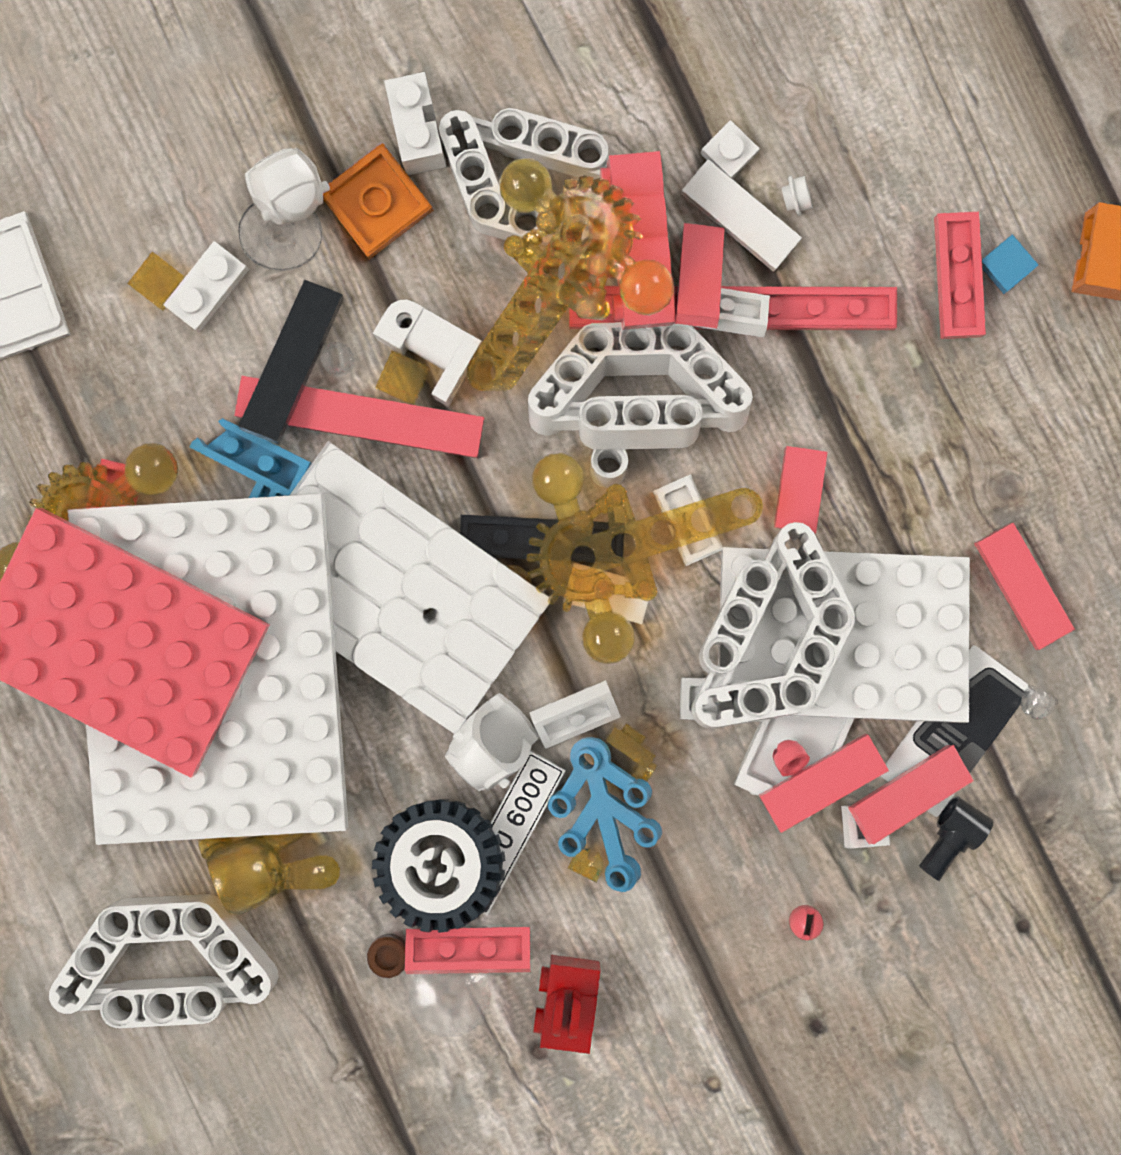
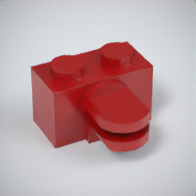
M551 955L550 966L541 967L538 991L546 992L544 1008L536 1007L533 1033L541 1034L540 1048L590 1054L601 972L600 961Z

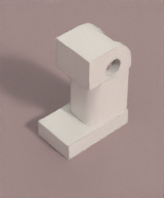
M398 300L392 303L373 332L378 341L402 355L408 349L445 370L431 394L435 400L448 407L483 349V346L480 345L482 343L481 340L410 300ZM412 320L410 327L400 328L403 321Z

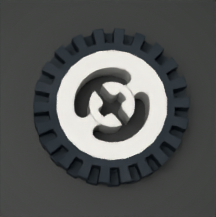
M438 799L412 805L392 818L393 822L385 826L380 833L383 835L381 841L375 844L374 851L377 852V858L372 860V869L377 870V877L373 878L375 888L380 886L383 893L379 898L383 904L388 902L392 907L389 912L395 918L401 916L405 919L403 924L411 928L416 925L421 927L420 931L431 932L432 930H438V933L461 928L485 912L491 906L493 899L498 896L501 889L499 885L505 875V870L502 869L503 862L506 861L505 851L501 852L499 845L502 841L499 834L495 835L491 829L493 825L489 819L484 820L480 816V811L475 808L470 809L466 807V803L460 801L452 802L449 799ZM429 835L448 837L461 848L465 863L461 861L459 853L453 847L447 848L442 852L443 845H437L421 852L419 845ZM442 853L441 863L447 865V870L438 873L436 878L437 866L432 865L431 861L440 857ZM414 867L419 878L426 884L436 878L435 886H439L456 877L460 885L450 894L432 893L418 882Z

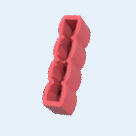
M660 151L609 155L607 167L600 168L602 194L609 193L611 210H604V224L606 236H613L615 252L608 253L610 278H617L619 295H612L614 321L621 320L622 330L672 326L675 323V303Z

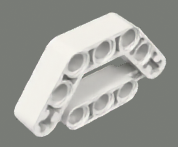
M514 108L501 110L495 115L492 122L472 117L467 112L461 110L450 111L441 119L439 131L443 148L471 223L476 230L489 236L561 257H571L579 253L605 233L604 217H594L588 210L590 205L595 202H603L611 210L609 193L602 194L600 168L607 167L609 157L608 144L602 135ZM507 126H516L522 131L521 135L514 140H506L500 133ZM456 129H460L465 135L468 149L461 152L457 137L453 134V131ZM554 137L559 140L561 146L557 150L549 152L543 150L539 144L544 138ZM485 147L499 151L510 158L582 179L599 180V182L563 209L500 190ZM589 148L596 150L601 157L594 163H586L579 158V153ZM469 166H479L484 170L482 177L477 180H467L462 176L465 169ZM490 203L498 207L497 215L491 219H482L477 215V210L483 204ZM523 215H532L538 220V224L533 230L523 231L517 227V220ZM569 226L576 230L578 236L575 240L564 243L556 238L555 233L559 228Z
M621 322L591 323L584 326L532 388L528 395L529 423L536 433L546 436L557 434L559 431L579 430L580 440L583 444L596 450L684 448L695 443L699 436L700 428L717 427L726 432H735L742 429L747 422L753 396L746 382L692 326L674 323L672 326L622 330ZM680 346L683 347L684 350H674L671 347ZM631 347H640V348H642V349H644V350H643V351H633V350H631V349H629V348H631ZM590 348H600V349H602L603 351H600V352H592V351H589L588 349H590ZM706 374L712 378L701 379L697 375ZM669 375L686 394L598 396L585 401L604 376ZM576 377L579 380L575 382L565 381L564 378ZM682 418L688 420L690 424L680 425L674 422V420ZM641 419L649 424L639 426L632 423V421ZM601 420L607 424L597 427L591 425L590 422Z
M799 522L787 524L774 538L765 559L752 560L737 575L699 653L700 665L708 673L692 704V715L700 726L714 729L798 714L811 709L817 702L855 623V612L820 543L809 526ZM789 539L792 541L799 539L802 546L798 550L795 548L788 550L785 543ZM808 556L811 558V561L796 569L795 564L800 560L803 561ZM757 571L763 574L767 582L766 589L763 591L751 589L746 581L747 573ZM805 572H815L821 577L822 589L815 592L807 589L803 581ZM783 573L808 621L789 661L779 677L728 685ZM740 608L746 612L749 620L746 628H734L729 623L727 615L730 609ZM825 609H834L841 615L842 623L839 629L835 630L826 626L823 621ZM721 645L728 649L730 662L727 666L719 667L711 662L709 650L712 646ZM813 645L822 651L824 660L820 667H812L805 660L804 653L807 646ZM790 683H797L805 690L806 698L801 706L791 704L786 697V689ZM748 690L758 691L763 696L764 707L760 713L750 712L745 707L744 696ZM729 693H734V709L724 710L716 714V720L712 719L711 714L703 713L702 707L709 703V698L713 699L714 704H723L730 702L732 699ZM734 710L738 715V718L733 717Z
M199 894L125 898L116 901L99 914L52 984L49 991V1000L51 1005L63 1014H72L77 1011L100 1010L101 1017L105 1023L114 1028L205 1024L217 1018L228 1003L244 1002L258 1004L263 1001L277 984L278 969L224 902L217 896ZM201 907L209 911L212 917L211 925H202L197 921L195 917L196 908ZM155 910H162L167 913L170 919V926L168 928L161 927L156 923L154 918ZM114 912L122 913L127 918V930H122L115 925L113 921ZM190 940L221 977L200 976L144 979L104 984L131 943ZM222 940H230L237 945L239 952L237 957L227 956L221 949ZM91 947L99 948L105 956L104 964H99L92 959L90 955ZM247 958L250 962L239 971L237 967ZM257 975L262 977L263 982L252 985L249 981L251 977L254 978ZM81 976L86 978L77 988L75 995L71 993L74 987L72 983ZM205 991L212 994L216 1001V1007L204 1006L199 999V992ZM158 994L170 996L174 1002V1009L168 1010L163 1008L159 1003ZM118 996H124L130 1000L132 1012H126L119 1007L117 1002Z

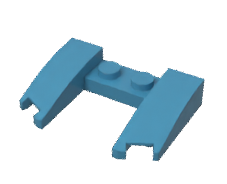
M223 418L218 422L226 430L208 445L201 438L197 437L189 447L256 481L249 498L289 496L312 464L265 439L240 430L239 426Z

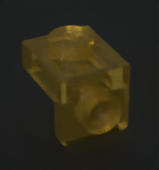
M614 723L605 735V741L636 762L629 772L631 776L647 782L657 767L652 762L656 757L655 752L643 744L646 736L627 723L623 728Z

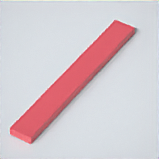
M570 286L569 329H582L591 323L621 322V320L614 321L612 310V295H619V287ZM673 286L675 317L678 286ZM721 286L724 289L770 296L766 330H895L897 328V287ZM694 327L696 330H713L701 327Z

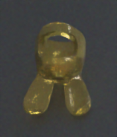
M309 833L262 835L236 840L213 850L207 857L206 862L216 892L230 915H242L250 912L286 889L317 890L331 887L336 884L340 877V867L332 857L327 855H319L283 864L279 854L281 850Z

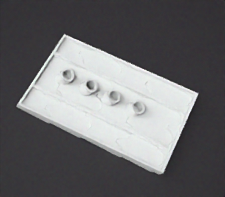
M327 441L289 496L324 493L336 652L455 734L474 711L491 687L492 682L498 677L515 653L516 648L520 646L552 599L344 451ZM431 608L429 613L423 615L424 610Z

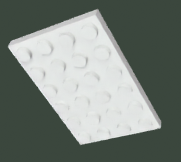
M723 547V550H721L720 609L743 567L752 560H764L769 549ZM824 551L854 609L855 623L815 705L809 710L788 716L968 723L970 557ZM808 556L805 560H800L795 564L796 569L811 561V558ZM757 571L747 573L746 581L751 589L755 591L766 589L767 582L763 574ZM808 571L804 573L803 581L807 589L815 592L822 589L821 577L815 572ZM783 573L728 685L779 677L789 661L808 621ZM732 608L728 611V621L734 628L744 629L748 626V615L744 610ZM825 609L823 621L826 626L835 630L839 629L842 623L841 615L834 609ZM719 645L718 666L725 667L730 662V653L727 648ZM807 646L804 653L805 660L812 667H820L824 660L822 651L816 646ZM790 683L786 689V697L791 704L801 706L804 703L806 693L801 685ZM748 690L744 696L745 707L750 712L760 713L764 707L763 696L758 691ZM729 693L732 699L730 702L718 704V713L734 709V693Z

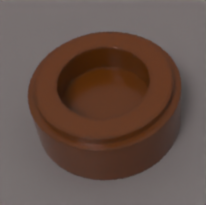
M384 934L377 937L372 942L367 953V962L371 971L382 978H393L401 974L405 969L406 942L394 934Z

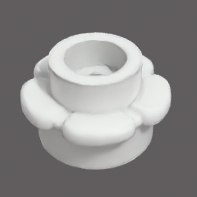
M791 175L788 177L789 185L782 187V193L787 211L795 209L797 215L800 216L802 215L801 211L813 208L805 176L793 179Z

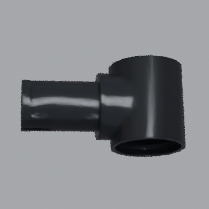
M959 796L952 798L942 810L937 820V827L940 828L937 835L940 837L919 864V867L931 877L940 881L960 852L965 853L968 848L975 850L982 845L991 832L993 820Z

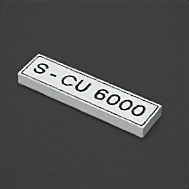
M530 750L526 763L517 772L491 821L493 825L491 829L495 835L499 834L502 841L499 844L501 852L505 851L506 861L503 862L502 869L505 870L504 879L500 882L499 887L501 889L499 893L566 771L565 768ZM458 882V884H457V886L455 887L454 891L459 887L460 882ZM498 896L493 899L491 906L483 914L488 916Z

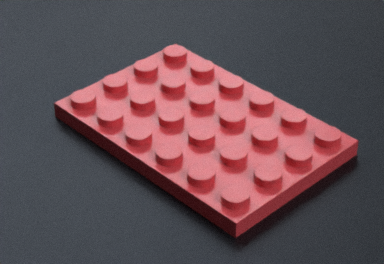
M36 508L0 581V681L192 778L196 775L270 624L43 508Z

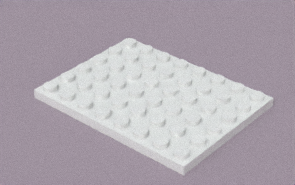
M324 493L68 510L69 522L270 624L196 775L192 778L86 725L96 845L346 831L349 826Z

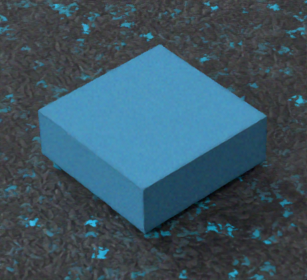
M1013 234L982 259V270L1003 294L1039 266Z

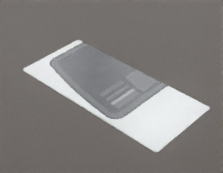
M973 645L969 650V722L917 721L885 763L889 771L881 775V777L889 782L946 745H954L967 770L971 773L1030 693L1032 687L980 648ZM954 794L927 811L933 816L938 817Z

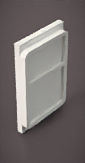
M25 211L0 220V360L27 350H33L35 347L71 335L31 222Z
M782 716L765 719L757 727L739 768L734 785L749 791L752 795L759 796V794L791 777L782 776L774 764L773 752L780 742L788 739L797 741L810 757L808 764L804 767L806 768L842 747L854 718Z

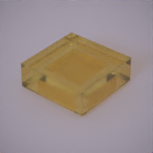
M152 251L127 284L163 311L166 308L164 303L185 276Z
M391 351L375 388L403 402L415 405L430 368Z

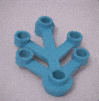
M585 737L576 742L572 747L570 761L574 769L563 788L549 799L548 809L557 818L567 817L576 807V795L585 782L588 781L591 798L572 829L567 830L559 838V849L568 857L577 856L585 848L586 837L598 819L609 865L605 869L606 882L611 889L626 892L631 890L640 879L641 868L634 858L625 855L616 819L634 831V838L640 846L647 848L654 846L662 836L660 824L654 819H646L631 808L644 806L652 796V789L645 780L635 779L611 762V752L604 741L594 737ZM585 753L590 754L594 758V765L585 759ZM606 780L624 790L623 796L628 805L609 793ZM632 788L640 789L643 793V799L635 797ZM557 798L566 802L567 809H563L558 805ZM642 828H649L653 832L654 838L646 837ZM568 837L576 841L577 848L569 845ZM615 872L622 873L625 881L620 880Z

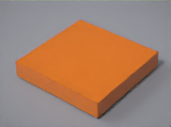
M383 143L330 182V190L323 193V201L369 260L434 211L431 204Z

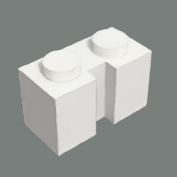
M425 72L385 80L384 83L401 160L407 175L446 167Z

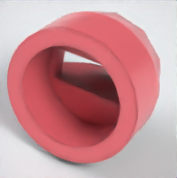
M789 739L780 742L777 748L774 749L772 756L774 764L782 776H791L798 773L810 760L805 749L797 741Z
M801 905L795 908L789 917V925L792 932L802 940H813L823 930V918L812 906ZM807 914L813 915L810 933L804 934Z

